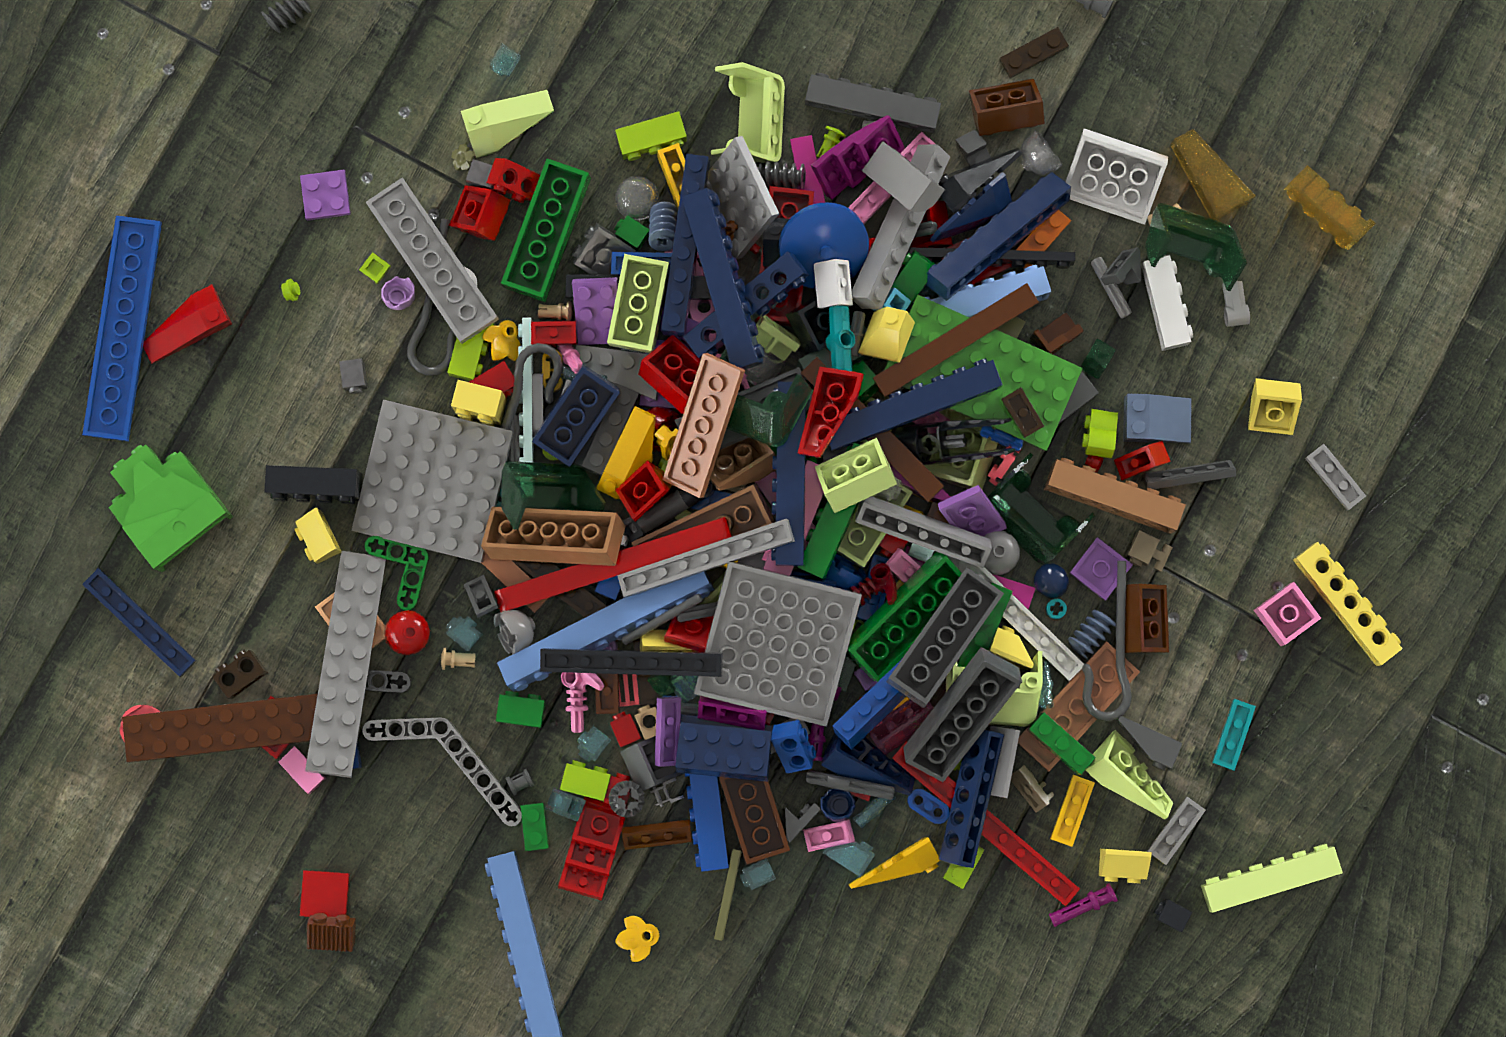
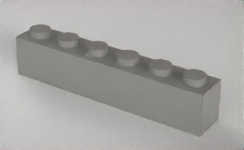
M873 496L860 501L855 513L856 523L984 568L992 549L989 538Z

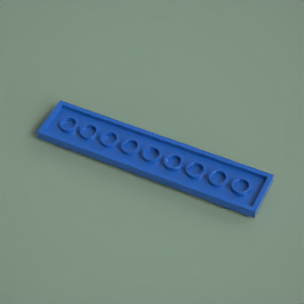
M116 216L82 435L129 442L162 226L160 221Z

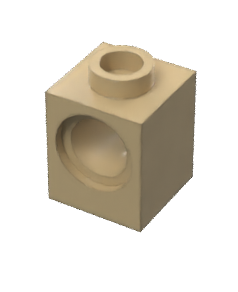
M649 704L637 709L639 714L634 715L645 740L656 736V724L652 728H646L643 724V719L647 715H653L656 719L657 709L656 707L651 708Z

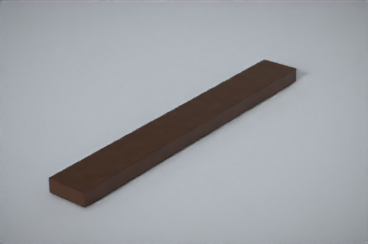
M1028 283L872 379L882 395L886 397L1039 303Z
M818 357L801 372L814 387L819 367H826ZM858 398L851 407V409L859 407L860 410L866 408ZM890 430L866 439L868 442L875 438L878 439L887 461L927 502L944 487Z

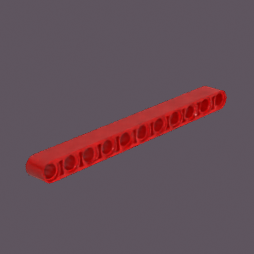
M726 517L621 550L618 553L615 566L577 564L496 590L494 594L500 612L508 611L677 556L732 536Z

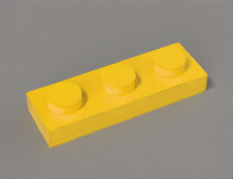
M1072 775L1050 839L1073 847L1095 782Z

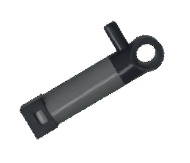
M709 481L708 490L702 498H698L678 488L657 501L636 522L631 516L623 521L625 524L624 532L630 543L644 537L652 530L713 495L716 490L715 485Z

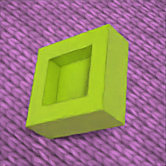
M372 252L359 271L376 284H379L391 266Z

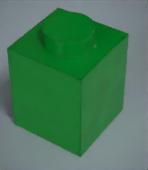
M628 215L624 220L621 218L614 228L616 230V237L635 248L637 252H639L649 237V229Z

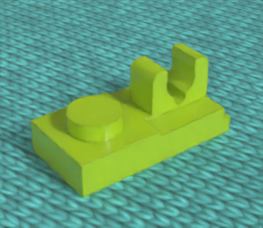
M980 846L978 847L974 868L985 850ZM950 863L943 878L963 889L974 868Z

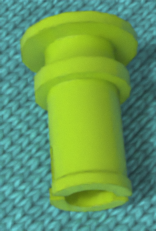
M826 126L825 129L829 131L824 135L825 140L816 156L820 158L824 153L840 143V137L845 138L846 135L837 128Z

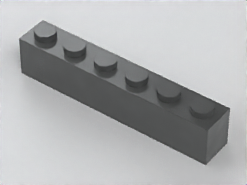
M823 73L811 74L805 98V105L870 120H879L888 115L895 125L929 133L935 132L941 103L932 97L921 99L909 92L898 94L894 93L893 89L881 87V89L872 88V85L861 82L858 85L850 83V80L845 78L830 79L828 75Z

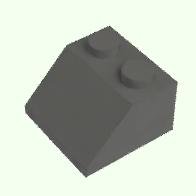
M656 736L620 751L633 782L640 785L642 791L684 774L677 773L675 766L659 767L655 765Z

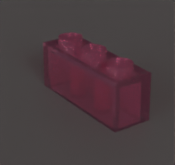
M909 699L889 713L869 732V735L884 755H887L913 736L934 706L929 701L922 708Z

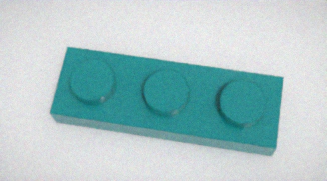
M1233 699L1212 760L1213 764L1235 771L1256 706Z

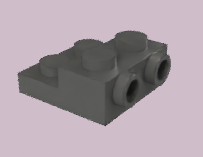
M596 223L594 227L589 226L584 234L586 240L582 246L578 244L572 252L574 258L572 261L591 275H611L612 252H635L636 250L616 237L615 234Z

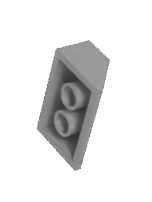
M989 726L988 731L1004 734L990 796L1007 798L1020 730Z

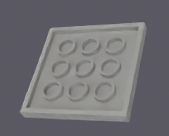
M739 136L732 140L711 167L707 181V188L716 192L719 197V212L723 214L726 223L729 220H733L738 225V230L735 231L732 240L733 248L731 249L736 259L743 258L779 215L743 136Z

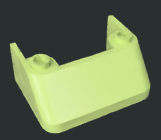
M743 62L715 67L716 72L729 76V89L735 96L740 97L738 137L743 136L754 161L761 163L779 161L782 154L785 90L782 77ZM730 139L727 142L726 148L729 146L733 139ZM726 148L711 150V155L720 157Z
M1042 651L1036 653L1032 659L1034 664L1032 669H1030V672L1022 675V683L1019 685V688L1016 689L990 724L1026 727L1034 722L1043 685ZM957 662L946 676V692L965 668L958 667Z

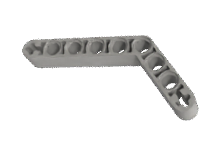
M441 717L371 720L364 724L362 729L363 735L371 741L437 739L506 825L517 826L522 822L521 808L448 719ZM421 722L425 726V731L421 735H416L413 730L414 726ZM439 722L447 724L448 729L446 733H437L436 726ZM396 723L402 726V732L399 736H394L391 733V727ZM374 724L375 728H385L387 737H384L385 733L383 732L375 733V737H373V734L369 733V729H372ZM454 739H459L462 743V747L458 752H453L450 748V744ZM468 757H473L476 760V765L471 770H468L464 765L465 759ZM483 774L488 775L490 778V784L487 787H481L478 782L479 777ZM496 792H501L504 795V802L500 805H496L493 802V795ZM509 802L512 804L508 806L511 812L517 811L518 813L516 815V822L514 820L508 821L507 818L510 815L506 810H503L502 813L500 811Z

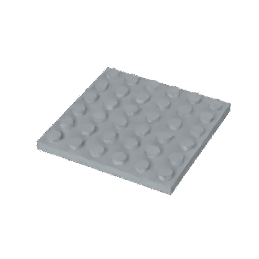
M383 400L351 531L371 536H380L383 539L482 563L485 551L482 549L481 544L491 508L497 505L514 431Z
M729 562L704 652L723 653L722 677L698 676L694 694L757 710H766L769 713L827 727L862 595L736 562Z

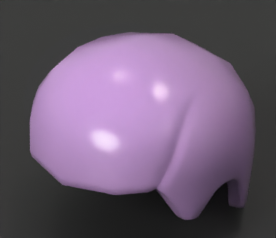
M396 276L384 284L381 289V298L390 309L403 310L410 307L415 299V285L408 277L403 279Z

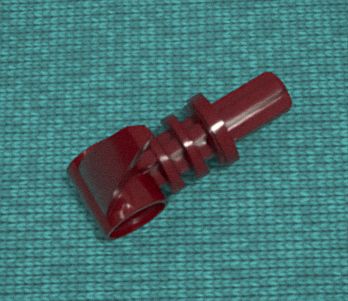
M885 563L877 564L871 569L870 575L872 579L866 577L864 579L865 584L859 582V588L855 586L849 588L851 592L862 595L859 604L861 607L865 605V598L870 600L872 599L871 594L876 596L878 592L886 593L889 605L894 604L897 598L896 580L890 567Z

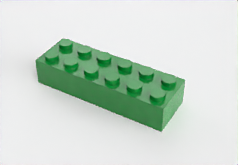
M546 159L501 281L505 289L546 302L591 180L588 172Z
M939 552L934 553L897 590V598L894 604L889 605L888 601H886L851 635L847 653L869 678L878 682L904 657L961 576V571L946 555Z

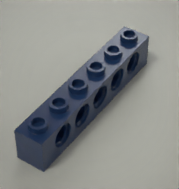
M787 251L745 286L743 294L745 301L748 300L751 303V321H754L757 317L765 316L770 312V307L773 304L782 302L788 297L787 293L793 288L801 287L806 282L805 278L809 274L794 254ZM785 274L786 282L783 285H779V276ZM764 288L769 290V295L766 299L761 298V291ZM715 311L683 336L700 359L703 353L716 356L719 352L718 349L725 345ZM715 330L716 339L710 342L709 334Z
M984 730L962 758L939 860L974 868L1004 734Z

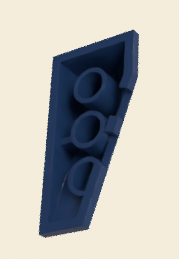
M1002 172L994 178L960 212H956L929 240L933 243L984 226L990 222L994 215L1003 212L1007 205L1012 202L1006 175Z
M834 733L825 749L822 766L843 777L894 787L895 792L909 796L913 791L915 778L893 759L890 760L882 753L883 748L879 744L877 746L873 745L865 736L851 750Z

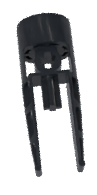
M1010 417L1006 419H967L899 426L895 432L896 438L923 465L964 462L1015 452V448L949 454V449L967 447L966 442L968 440L965 434L947 435V430L1005 424L1012 421ZM938 427L936 433L929 434L927 428ZM939 452L940 459L930 460L932 454Z

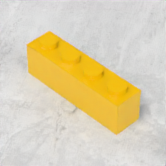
M679 143L658 150L657 158L675 205L679 208L685 158Z

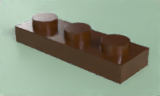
M689 820L622 827L624 850L692 842Z

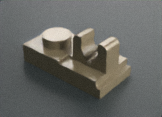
M1025 765L1012 773L1011 782L1035 812L1040 811L1049 804V800L1054 796V793L1046 794L1043 791L1046 783L1038 784L1032 772Z

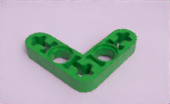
M380 536L369 537L365 542V550L368 554L405 564L397 595V604L403 610H413L419 601L429 563V553L424 548L383 539ZM375 540H378L379 545L386 547V542H389L390 544L386 551L387 555L384 556L383 553L385 551L380 549L372 552L373 549L369 547L370 543H375ZM396 545L403 548V555L399 558H394L391 555V549ZM408 548H412L410 550L412 554H418L419 551H422V555L425 557L419 563H416V559L408 557V561H404L408 555ZM410 573H417L419 575V582L416 585L408 584L407 576ZM405 586L410 589H417L416 594L411 592L410 599L413 600V603L408 604L407 607H404L405 603L401 601L402 597L406 598L408 591L404 590Z

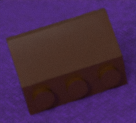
M1034 79L969 90L974 122L979 136H989L998 132H1011L1020 128H1032L1045 124L1043 100Z
M1126 585L1125 653H1168L1167 585Z

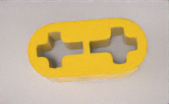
M557 351L558 354L561 356V360H562V364H563L562 355H561V353H560L559 351ZM545 353L542 357L544 388L547 385L546 381L550 379L551 373H553L550 362L546 361L550 356ZM563 368L562 375L554 389V392H557L562 387Z

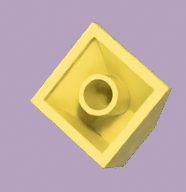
M884 307L873 312L858 353L900 363L915 321L907 311L896 308Z
M1004 625L1002 629L998 627L988 651L1027 671L1032 669L1034 664L1020 637L1014 634L1015 630Z

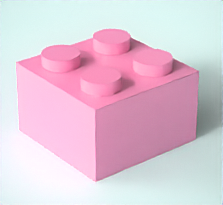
M1295 582L1288 584L1254 609V612L1280 646L1286 645L1321 619Z

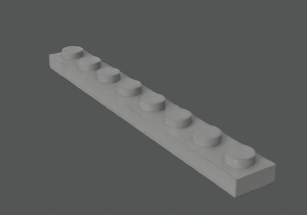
M784 519L617 576L623 597L627 598L728 564L729 562L794 542L795 540L789 520Z

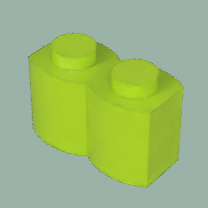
M1091 409L1090 415H1085L1084 428L1087 429V434L1084 433L1082 447H1085L1086 455L1105 458L1113 457L1116 444L1118 413Z

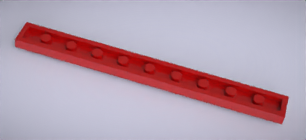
M906 741L892 759L951 809L956 783L950 777L941 782L906 763L903 750L907 743ZM987 810L981 835L1066 906L1080 888Z

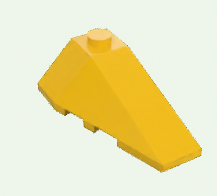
M637 406L634 407L597 485V490L615 499H620L615 490L647 460L652 463L655 415Z
M924 837L848 885L852 889L923 871L929 873L939 867L937 862L941 860H939V856L929 838Z

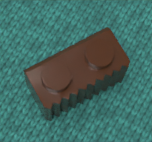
M324 913L310 915L307 922V949L353 951L356 940V918H350L345 914L336 917H329Z

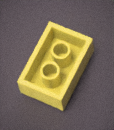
M458 380L451 407L461 419L469 421L476 419L482 422L481 424L495 427V424L501 426L507 398L501 390Z

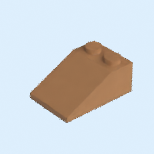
M757 434L719 450L710 481L719 491L760 481L777 470L773 469V456H775V453Z

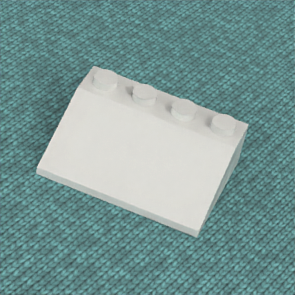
M1083 129L1066 179V183L1071 186L1070 200L1145 225L1165 172L1168 156Z

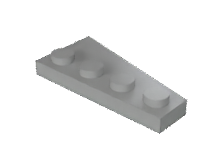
M576 345V350L580 354V360L585 366L610 382L620 384L655 401L658 400L659 393L638 375L641 360L648 354Z

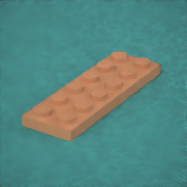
M703 353L662 479L663 481L698 498L705 496L745 373L744 369L709 353Z
M1107 641L1086 663L1091 666L1094 675L1091 694L1092 703L1103 712L1122 692L1116 669V649ZM1125 658L1126 674L1129 683H1131L1140 671ZM1082 669L1041 712H1045L1076 741L1097 720L1088 713L1083 704L1082 693L1085 675ZM1029 725L1019 736L1018 744L1049 772L1060 759L1027 731L1030 727Z

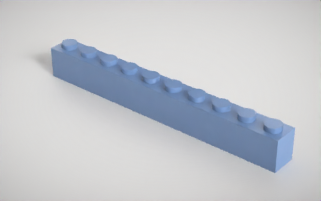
M704 571L627 598L625 597L497 662L506 685L513 692L524 690L528 687V684L544 680L548 677V674L552 673L540 672V649L603 650L609 646V643L615 640H622L623 636L699 593L702 598L707 597L710 592L714 591V587L707 572Z
M516 851L487 858L488 863H485L486 873L488 877L492 876L494 885L490 886L493 899L497 898L499 907L496 908L499 921L503 920L505 927L502 930L504 943H509L511 952H507L510 966L514 965L516 974L513 975L516 988L520 987L522 994L519 997L520 1007L522 1010L526 1009L528 1017L524 1019L527 1033L531 1032L532 1037H563Z

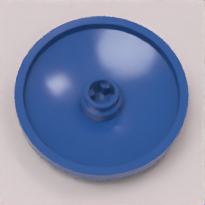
M816 203L801 209L786 223L779 239V256H783L787 251L794 254L809 274L805 278L806 282L803 286L816 289L815 263L832 259L849 260L850 278L860 271L869 251L868 233L862 220L851 209L836 203Z

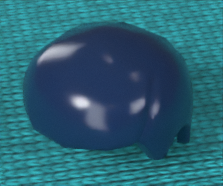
M1050 563L1044 564L1036 570L1034 584L1039 593L1048 599L1061 597L1067 592L1069 579L1066 571L1061 566Z
M833 788L829 789L821 797V811L827 819L833 822L847 820L855 810V799L848 791Z

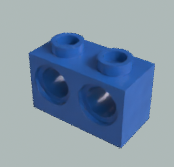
M795 720L773 725L771 741L786 773L811 769L813 760L816 758V750L813 745H810L806 728L802 727L800 721Z

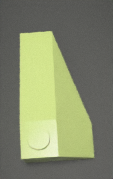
M544 90L475 106L461 111L477 159L500 151L504 148L503 146L513 139L515 140L524 131L553 113L554 109L548 91Z
M1114 730L1092 754L1096 758L1086 768V771L1106 788L1163 819L1168 818L1173 802L1158 781L1152 780L1147 774L1146 770L1148 767L1144 762L1140 764L1133 754L1135 749Z

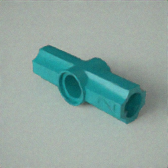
M843 305L829 307L830 334L826 338V346L831 351L832 368L852 371L851 348L854 346L856 339L850 330L849 307Z

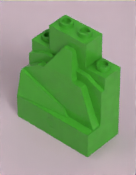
M140 445L131 452L132 455L128 459L118 461L113 466L114 470L110 472L126 494H120L115 497L109 509L123 526V530L152 568L164 572L166 569L163 566L223 519H231L233 515L185 454L174 452L165 459L166 463L163 464L148 445Z

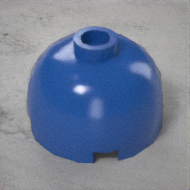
M836 553L825 578L836 581V588L850 591L849 588L851 586L859 588L858 583H864L867 574L861 568L857 571L852 566L854 563Z

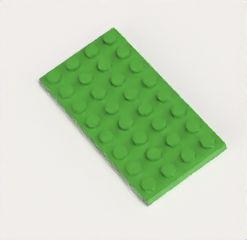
M917 295L909 312L915 324L902 359L966 321L969 317ZM995 329L902 386V388L911 391L910 387L918 383H923L925 386L932 383L931 379L944 374L946 378L953 375L952 371L965 366L967 370L975 367L973 363L985 358L987 362L993 360L1003 386L1000 389L952 406L950 409L972 419L1011 418L1001 399L1021 387L1044 427L1026 438H1023L1013 419L1005 424L992 425V428L999 429L1028 444L1047 451L1083 368ZM888 360L884 370L896 364L897 362Z

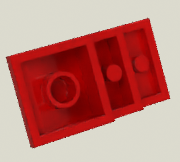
M584 796L559 881V889L602 901L626 818L614 813L610 804Z

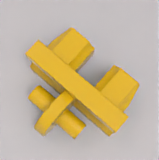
M663 425L656 431L655 437L657 438L656 444L661 448L662 457L667 461L670 457L678 429L675 428L671 431Z

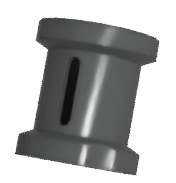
M527 768L518 775L511 778L509 776L506 777L514 796L517 795V792L529 786L534 787Z

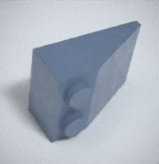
M1127 394L1124 397L1123 442L1163 441V443H1191V398L1153 394Z

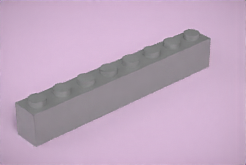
M938 144L918 145L911 163L936 183H939L950 156ZM893 199L852 289V300L862 309H882L926 211L912 212L897 199Z

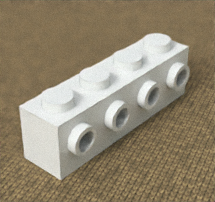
M1170 255L1144 261L1141 268L1162 351L1189 345L1191 338H1193V331L1191 325L1187 326L1185 317H1188L1186 304L1181 302L1180 295H1183L1180 282L1176 281L1177 266L1175 261H1171Z

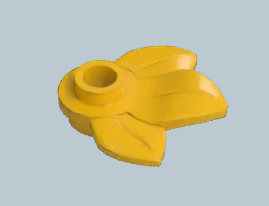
M505 320L498 326L492 325L485 330L482 339L491 343L493 361L501 360L506 356L512 361H516L518 347L521 344L517 338L518 328L513 321ZM507 328L510 330L509 335L507 334Z
M638 916L624 918V923L627 929L617 936L615 943L623 949L631 950L632 962H638L650 954L651 946L655 945L659 940V931L654 925L646 924ZM645 932L650 933V939L644 937Z

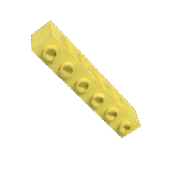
M1319 542L1312 544L1294 558L1293 561L1376 666L1383 665L1402 650V647L1399 645L1401 643L1400 639L1396 634L1390 633L1385 627L1387 623L1380 615H1375L1371 609L1373 606L1366 597L1362 598L1357 592L1359 588L1351 579L1348 580L1343 574L1345 572L1343 567L1337 561L1334 562L1329 555L1331 553L1323 543L1321 545ZM1318 561L1325 564L1326 570L1324 573L1317 571L1316 564ZM1332 579H1336L1340 583L1338 591H1334L1330 587ZM1346 597L1353 599L1354 606L1352 609L1345 606L1344 600ZM1361 614L1365 615L1368 619V624L1365 627L1361 626L1358 622ZM1375 632L1382 636V642L1379 645L1375 644L1372 639Z

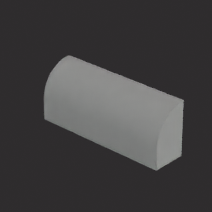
M884 142L880 144L862 170L912 212L917 213L928 210L945 191L943 187Z

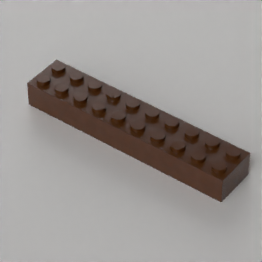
M318 694L122 717L126 761L133 763L309 742Z

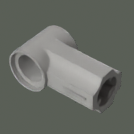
M1231 281L1223 283L1225 300L1224 320L1226 326L1250 324V311L1245 303L1243 282Z

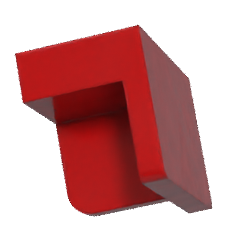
M576 321L531 322V345L536 343L553 345V347H557V345H577Z

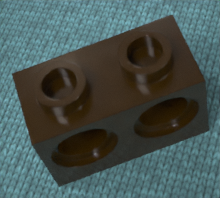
M245 649L240 651L233 657L235 659L229 665L227 663L222 664L215 670L216 674L212 676L228 699H233L268 673L251 650L247 652ZM251 660L253 662V669L246 673L243 669V664L245 661ZM229 673H232L235 677V682L231 686H227L225 683V677Z

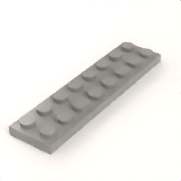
M403 177L366 201V204L461 344L499 320Z

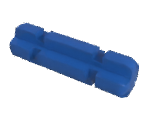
M982 426L980 430L982 437L987 439L990 437L992 441L1006 447L1011 446L1016 451H1020L1023 446V440L1012 437V435L999 429H993L992 426Z

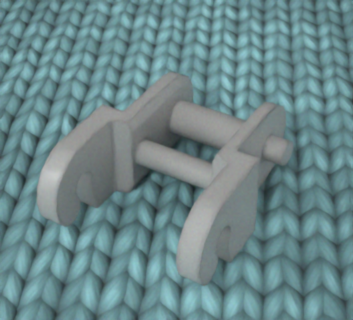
M676 777L663 782L662 787L657 789L656 786L652 787L653 790L650 793H654L658 803L655 804L656 806L660 805V807H663V803L667 801L673 803L684 798L682 795L671 799L666 789V784L676 781ZM663 789L666 800L662 801L658 790Z

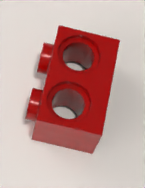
M495 158L486 183L494 186V191L501 194H511V199L524 203V200L531 201L540 174L506 158ZM504 173L506 174V180H505V181L503 180V175H504ZM522 182L524 183V188H523V190H522V188H521Z

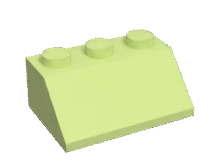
M877 438L815 466L824 495L834 513L897 485L891 467Z

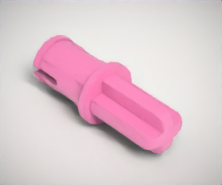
M558 345L557 349L563 356L564 363L569 365L576 374L583 364L580 360L579 352L573 349L572 345Z

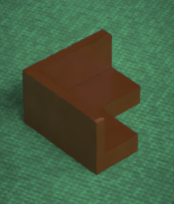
M1064 313L1042 330H1035L1030 339L1037 348L1053 355L1080 336L1084 330L1079 324L1075 325L1069 315Z

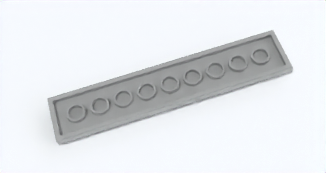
M341 551L305 772L347 778L352 777L386 559Z

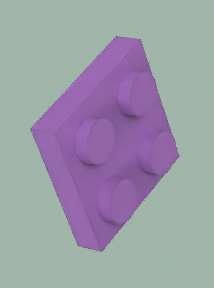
M345 170L300 175L305 219L307 221L351 215Z
M1097 537L1069 574L1105 601L1117 586V561H1126V573L1133 564Z

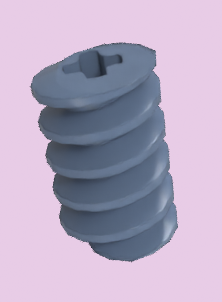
M659 202L650 209L648 241L649 245L657 251L673 249L678 208L671 202Z
M1097 610L1091 612L1094 618H1086L1088 625L1080 624L1082 632L1074 631L1076 638H1068L1071 647L1086 660L1085 652L1094 653L1090 646L1099 647L1098 638L1105 640L1103 632L1111 634L1108 626L1116 627V623Z

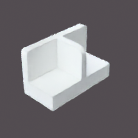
M832 259L815 263L814 274L818 308L840 305L852 306L849 260Z

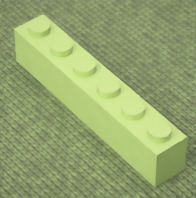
M1322 844L1314 847V851L1307 854L1303 850L1293 853V858L1284 860V857L1270 860L1271 864L1264 867L1260 863L1250 866V871L1241 873L1240 870L1227 873L1228 877L1221 880L1219 876L1206 879V884L1201 885L1208 911L1213 913L1342 874L1335 847H1328L1327 844Z

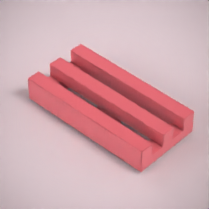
M623 674L626 702H621L619 683L620 707L640 705L637 674H632L635 701H630L628 674Z

